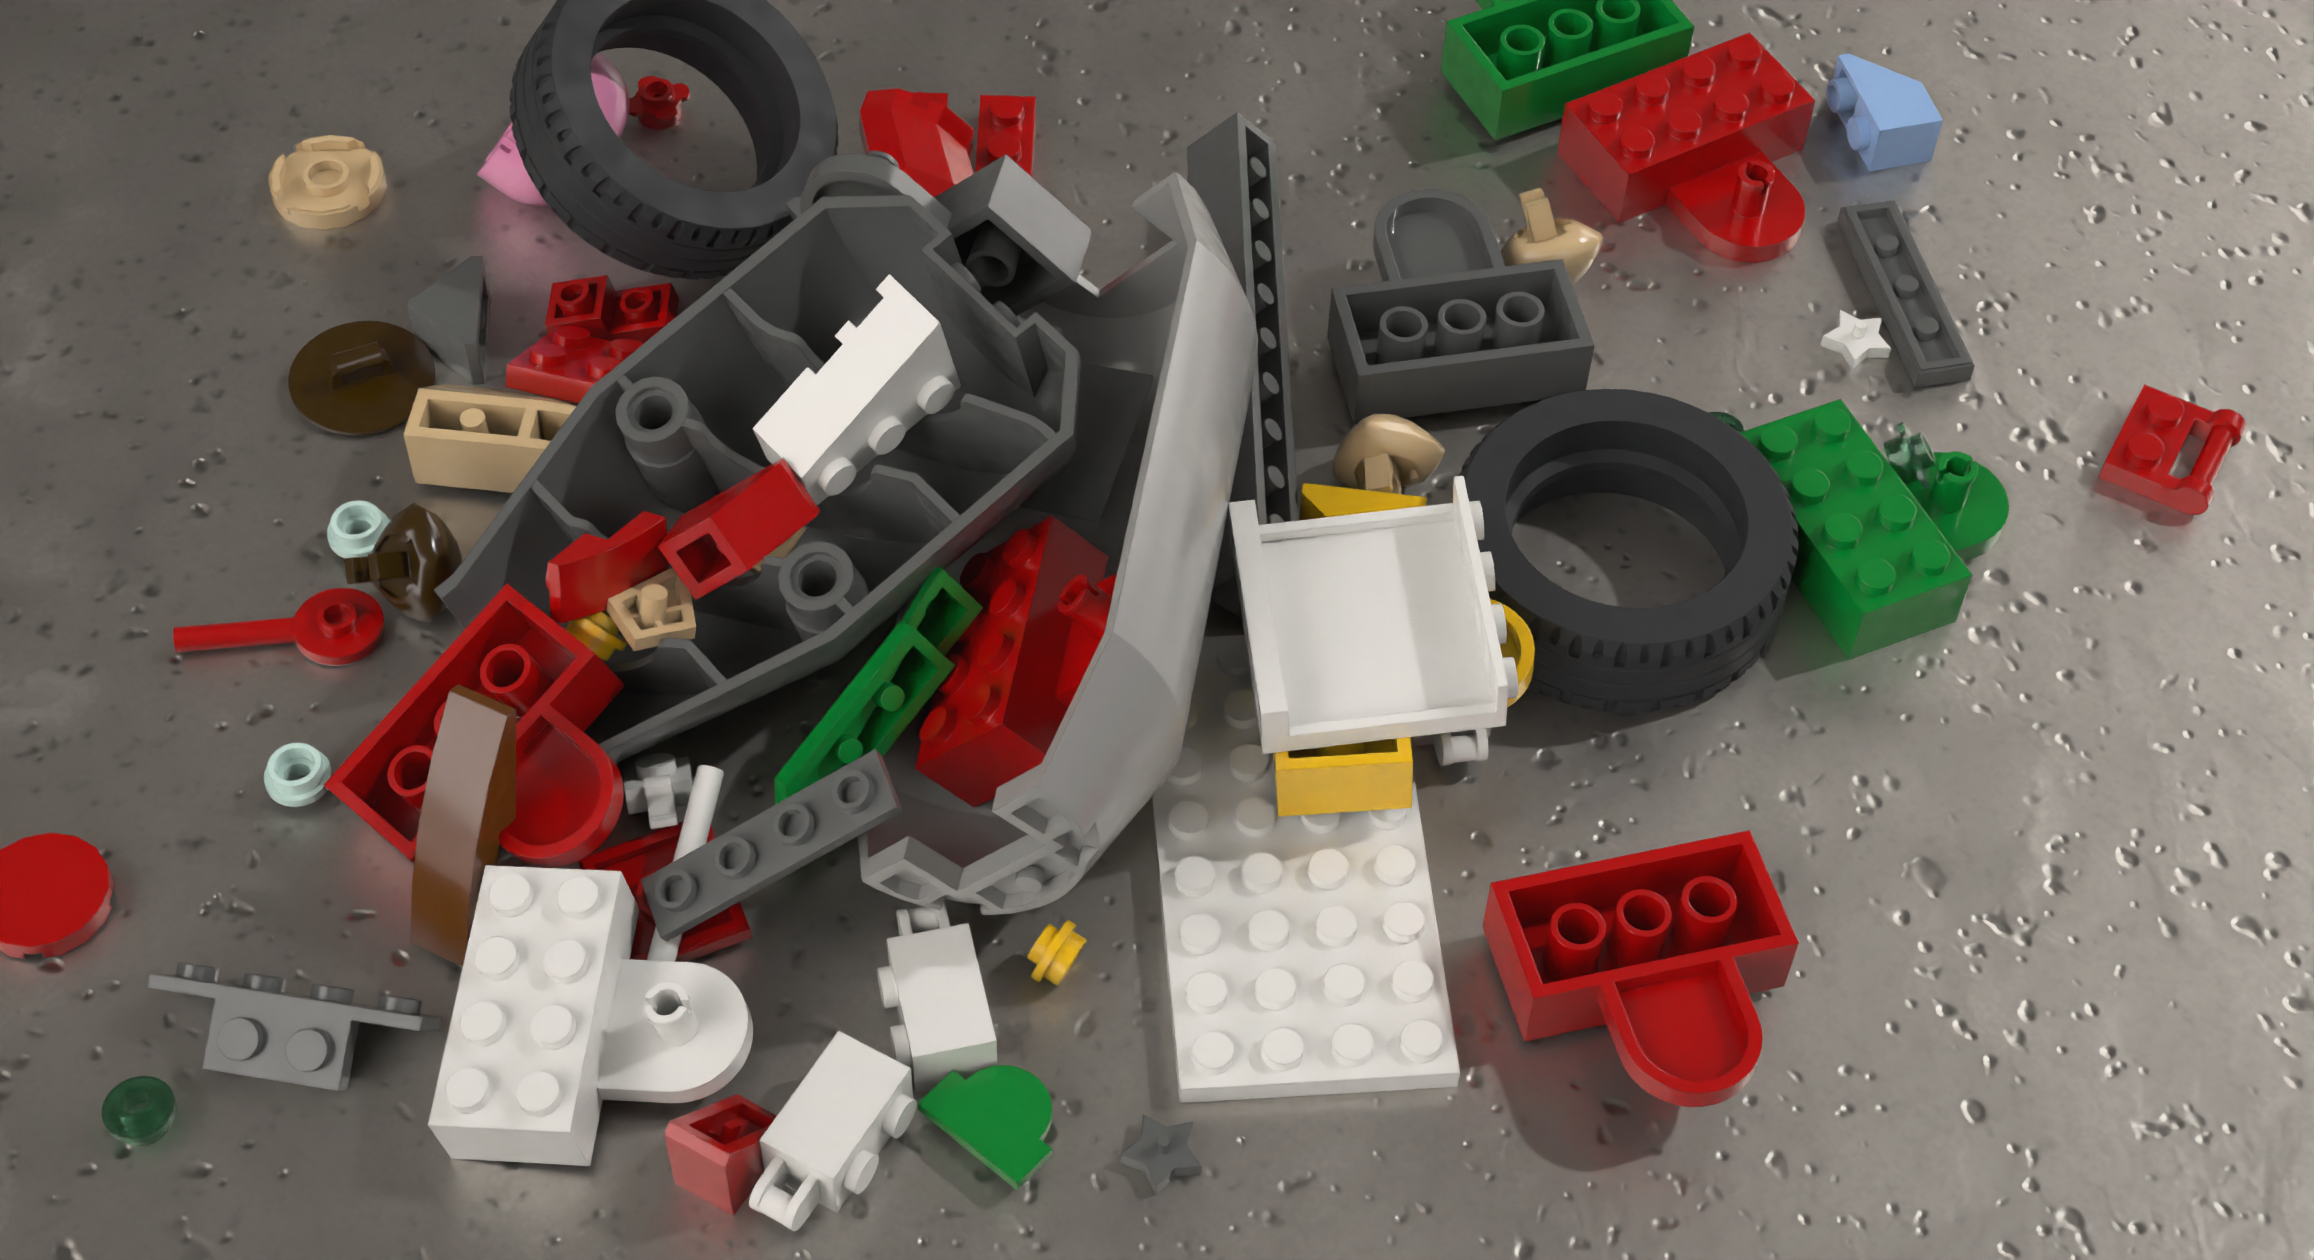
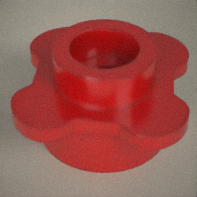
M656 76L643 77L638 81V91L635 96L629 98V115L638 117L639 122L650 129L660 130L672 127L682 117L681 103L690 99V89L686 84H671L670 81Z

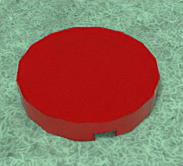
M50 832L24 837L0 850L1 952L10 957L26 959L24 953L32 955L42 953L44 958L59 956L87 942L101 928L112 908L109 901L112 896V890L114 891V881L107 863L95 846L74 835Z

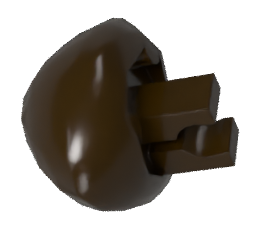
M412 503L391 518L377 539L371 554H368L366 557L344 559L347 584L372 583L375 589L402 614L416 620L431 623L447 608L434 589L454 574L462 563L458 542L437 514L416 503Z

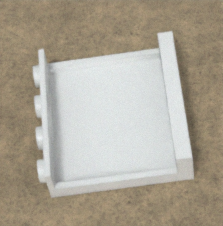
M1464 476L1454 477L1453 503L1264 525L1258 524L1255 500L1229 502L1231 548L1263 754L1506 726L1507 699L1518 697L1517 670L1513 657L1502 658L1500 644L1507 642L1504 609L1501 603L1491 604L1488 592L1495 591L1493 558L1490 551L1480 552L1477 540H1484L1482 507L1480 501L1469 502Z

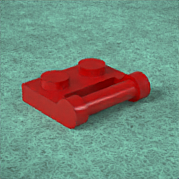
M2144 384L2103 464L2098 478L2183 513L2200 515L2208 509L2213 499L2214 490L2212 484L2230 447L2236 446L2240 442L2246 430L2245 419L2234 410L2219 409L2213 412ZM2190 434L2205 440L2189 476L2180 479L2171 475L2170 472L2188 435Z

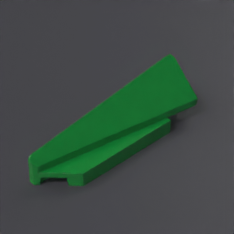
M937 567L926 578L902 621L900 620L776 775L775 805L874 749L883 757L954 668L955 665L945 655L983 607L942 568Z

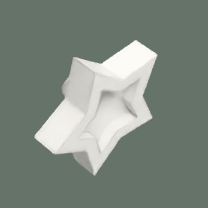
M1840 310L1837 328L1825 334L1820 345L1841 353L1851 370L1865 358H1889L1891 351L1890 346L1878 334L1882 318L1860 320Z

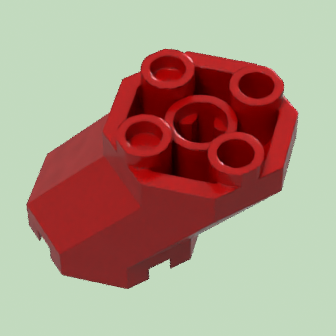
M900 88L868 91L859 113V132L865 155L870 151H882L891 155L897 161L899 169L933 197L973 174L969 158L973 151L972 140L975 130L946 105L929 100L926 109L910 104L914 93Z

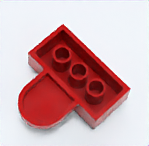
M1749 32L1566 103L1557 154L1618 223L1667 205L1695 238L1713 253L1739 262L1758 263L1770 261L1785 255L1797 244L1806 214L1801 194L1772 162L1803 150L1815 99Z
M1053 515L1029 529L1017 531L1008 541L992 550L976 554L967 562L960 575L962 588L983 609L945 655L955 666L934 692L929 715L920 730L922 742L915 769L973 808L995 798L996 789L999 786L1042 763L1105 632L1117 573L1104 579L1108 556Z
M506 584L324 784L327 789L413 863L415 861L418 826L433 750L449 691L458 684L516 709V819L499 833V844L511 855L535 867L555 868L566 866L585 858L595 851L607 839L619 819L624 797L620 771L612 758L584 731L625 685L592 650L509 584Z
M1750 830L1491 882L1482 925L1524 1042L1607 1024L1620 1060L1630 1077L1652 1096L1684 1107H1705L1724 1102L1735 1096L1747 1085L1755 1071L1763 1042L1761 1023L1749 994L1784 987L1799 945Z

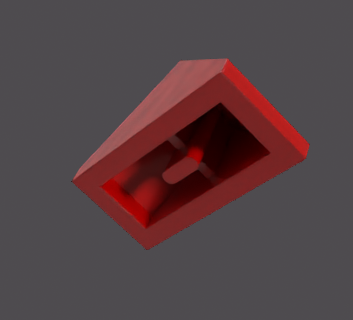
M735 1094L669 1121L664 1136L674 1183L734 1216L764 1173L760 1139L777 1115Z

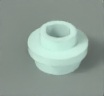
M361 500L347 502L338 507L331 516L327 528L329 545L337 555L343 558L366 557L368 554H371L377 539L389 523V519L385 513L370 502Z
M290 743L280 747L271 755L264 772V783L268 794L274 801L285 806L299 807L317 801L328 791L324 784L333 775L328 758L322 752L306 743ZM305 776L302 779L294 780L297 777Z

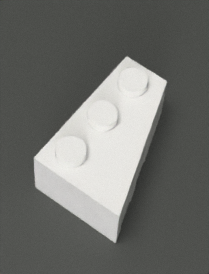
M890 274L876 289L884 298L858 327L847 321L835 337L842 343V346L816 374L807 367L753 428L766 458L773 464L784 457L816 505H819L829 495L834 496L844 491L852 483L858 471L876 456L889 453L896 448L911 427L927 414H934L943 409L952 399L954 392L961 387L940 322Z

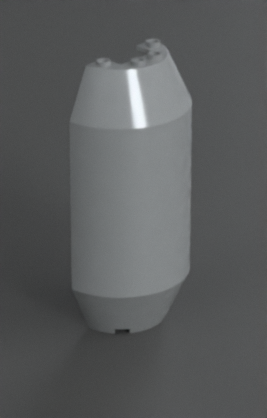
M1177 172L1172 173L1135 199L1132 207L1133 210L1172 238V241L1102 289L1097 288L1079 274L1075 284L1016 316L1022 324L1033 313L1037 312L1079 351L1080 362L1152 375L1154 377L1100 521L1094 523L1018 507L944 570L962 587L960 575L967 562L973 556L992 550L1008 541L1017 531L1029 529L1053 515L1108 556L1104 579L1117 573L1104 635L1042 763L999 786L996 789L995 798L975 808L915 769L922 742L920 730L929 715L934 693L931 695L882 757L903 811L858 836L862 882L893 897L937 910L942 909L944 900L982 904L980 909L982 915L1017 913L1052 903L1066 895L1077 885L1162 786L1179 760L1255 372L1258 335L1250 304L1211 215L1197 191ZM916 595L899 609L895 627L900 620L902 621Z

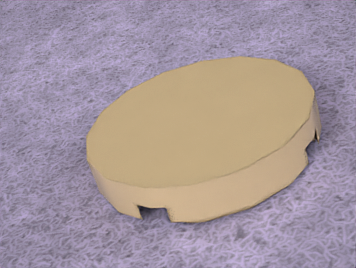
M337 135L308 138L296 144L297 151L291 153L287 158H285L284 153L274 161L268 176L274 207L284 219L303 228L320 230L349 226L367 217L382 202L387 189L382 160L374 150L372 153V151L365 149L364 142L358 139Z

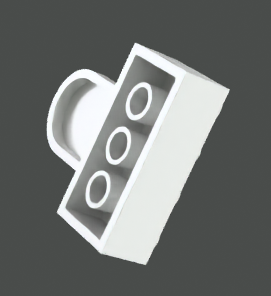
M485 865L428 1126L451 1159L590 1166L603 1100L658 1103L692 1102L717 1092L738 1074L749 1055L753 1040L751 1014L739 988L724 973L708 965L692 962L630 959L639 907L621 871Z

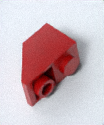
M783 457L681 515L658 548L694 599L697 600L749 571L764 556L769 555L819 514L820 509Z

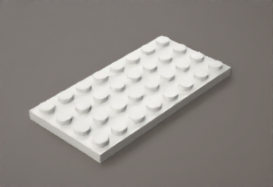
M1245 635L1203 637L1180 757L1170 776L1151 797L1179 1102L1195 1103L1458 1087L1460 1069L1414 773L1412 780V808L1278 816L1273 753L1263 754Z

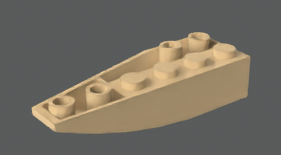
M451 384L419 388L403 434L415 483L513 493L578 404L522 391Z

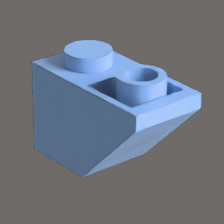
M1849 53L1838 55L1833 79L1827 83V102L1831 111L1838 113L1847 130V138L1851 148L1855 151L1858 150L1868 171L1931 161L1943 119L1922 82Z

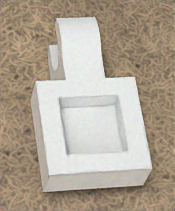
M651 754L638 759L633 766L623 767L628 813L635 814L648 811L651 829L678 825L676 807L688 805L693 787L689 757L675 759V756L672 754Z

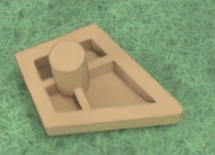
M673 568L608 598L607 612L633 651L658 647L659 641L663 638H695L696 622L691 593Z

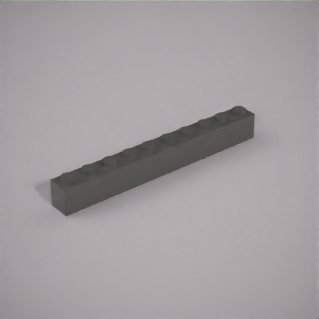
M1236 112L1187 147V182L1197 191L1211 215L1248 299L1256 322L1258 335L1257 361L1229 502L1255 500L1258 524L1264 525L1299 521L1276 143ZM1228 507L1211 600L1242 618L1231 548Z

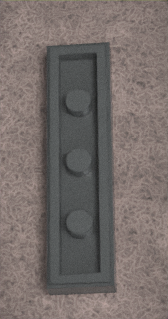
M1895 200L1841 207L1837 222L1914 388L1970 380L1975 365Z

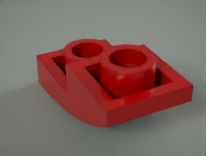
M608 275L552 283L545 328L549 334L561 326H575L588 330L590 337L607 341L633 339L645 343L676 318L679 297L671 282L617 291Z
M643 511L608 540L584 533L548 562L545 578L550 596L551 619L559 623H565L606 610L608 598L668 570V561L658 548L667 535L666 517Z

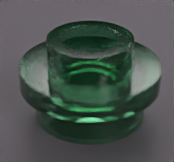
M136 1076L122 1081L108 1093L102 1105V1120L109 1134L116 1140L133 1146H146L159 1141L168 1133L176 1116L177 1103L171 1088L161 1079L152 1076ZM148 1102L147 1106L141 1111L135 1113L128 1112L135 1105Z

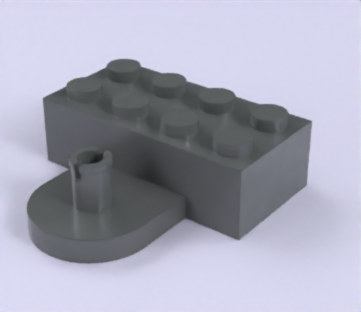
M870 151L867 155L853 153L834 155L822 160L812 169L800 199L801 213H803L822 197L911 195L952 233L961 263L978 282L981 288L980 294L992 305L997 301H1001L1015 316L1076 283L1092 234V230L1006 154L936 197L931 196L911 177L899 169L897 161L885 152Z
M1425 189L1407 192L1389 201L1376 218L1373 238V251L1383 282L1331 289L1327 339L1353 424H1358L1362 419L1374 413L1391 414L1407 418L1543 400L1566 393L1583 391L1587 388L1595 345L1563 259L1505 266L1487 216L1476 204L1458 194L1443 190Z

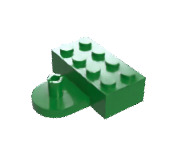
M1475 0L1482 10L1446 22L1440 71L1493 139L1498 140L1563 118L1564 107L1568 102L1689 56L1695 26L1673 0Z
M1842 399L1740 432L1770 463L1790 496V503L1794 507L1795 521L1798 525V553L1791 579L1848 660L1956 622L1973 576L1963 562L1981 556L1993 548L2002 534L2009 514L2007 492L2000 480L1989 469L1974 461L1970 455L1958 451L1922 453L1889 464Z

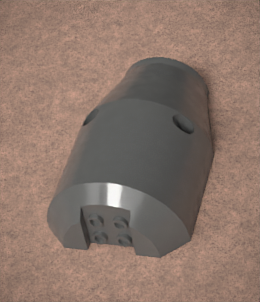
M911 195L835 196L820 198L596 382L581 399L455 573L434 589L435 593L464 629L467 628L506 584H509L551 618L550 596L545 583L548 562L584 533L608 540L643 511L666 517V533H668L681 515L771 465V462L766 458L753 428L807 367L817 374L842 346V343L835 335L847 321L858 327L884 298L876 289L889 274L927 309L941 324L961 387L954 392L952 399L943 409L934 414H927L911 427L896 448L889 453L876 456L858 471L852 483L844 491L834 496L829 495L817 505L820 509L819 514L805 525L807 527L795 549L790 552L786 559L764 556L760 565L761 571L754 574L751 571H747L697 600L691 594L696 622L694 639L663 638L659 641L658 647L633 651L627 643L623 651L615 649L608 661L601 659L625 687L584 733L593 739L612 758L615 764L840 661L917 595L926 578L937 567L946 570L1074 459L1077 443L1080 384L1079 351L1037 312L1033 313L1021 324L1015 314L1001 301H997L993 305L980 294L981 288L974 276L962 265L952 233ZM668 562V569H670L672 566ZM556 622V623H558L561 627H563L564 629H565V628L567 627V625L569 624V622H565V623Z

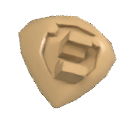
M1542 188L1519 194L1526 227L1514 233L1500 251L1505 266L1563 259L1572 286H1574L1588 271L1601 249L1603 236L1600 232L1574 219H1553L1549 200L1547 197H1544Z
M1374 413L1356 424L1338 447L1333 460V475L1354 489L1401 494V489L1420 484L1432 475L1439 467L1445 449L1437 439L1412 421L1397 415Z

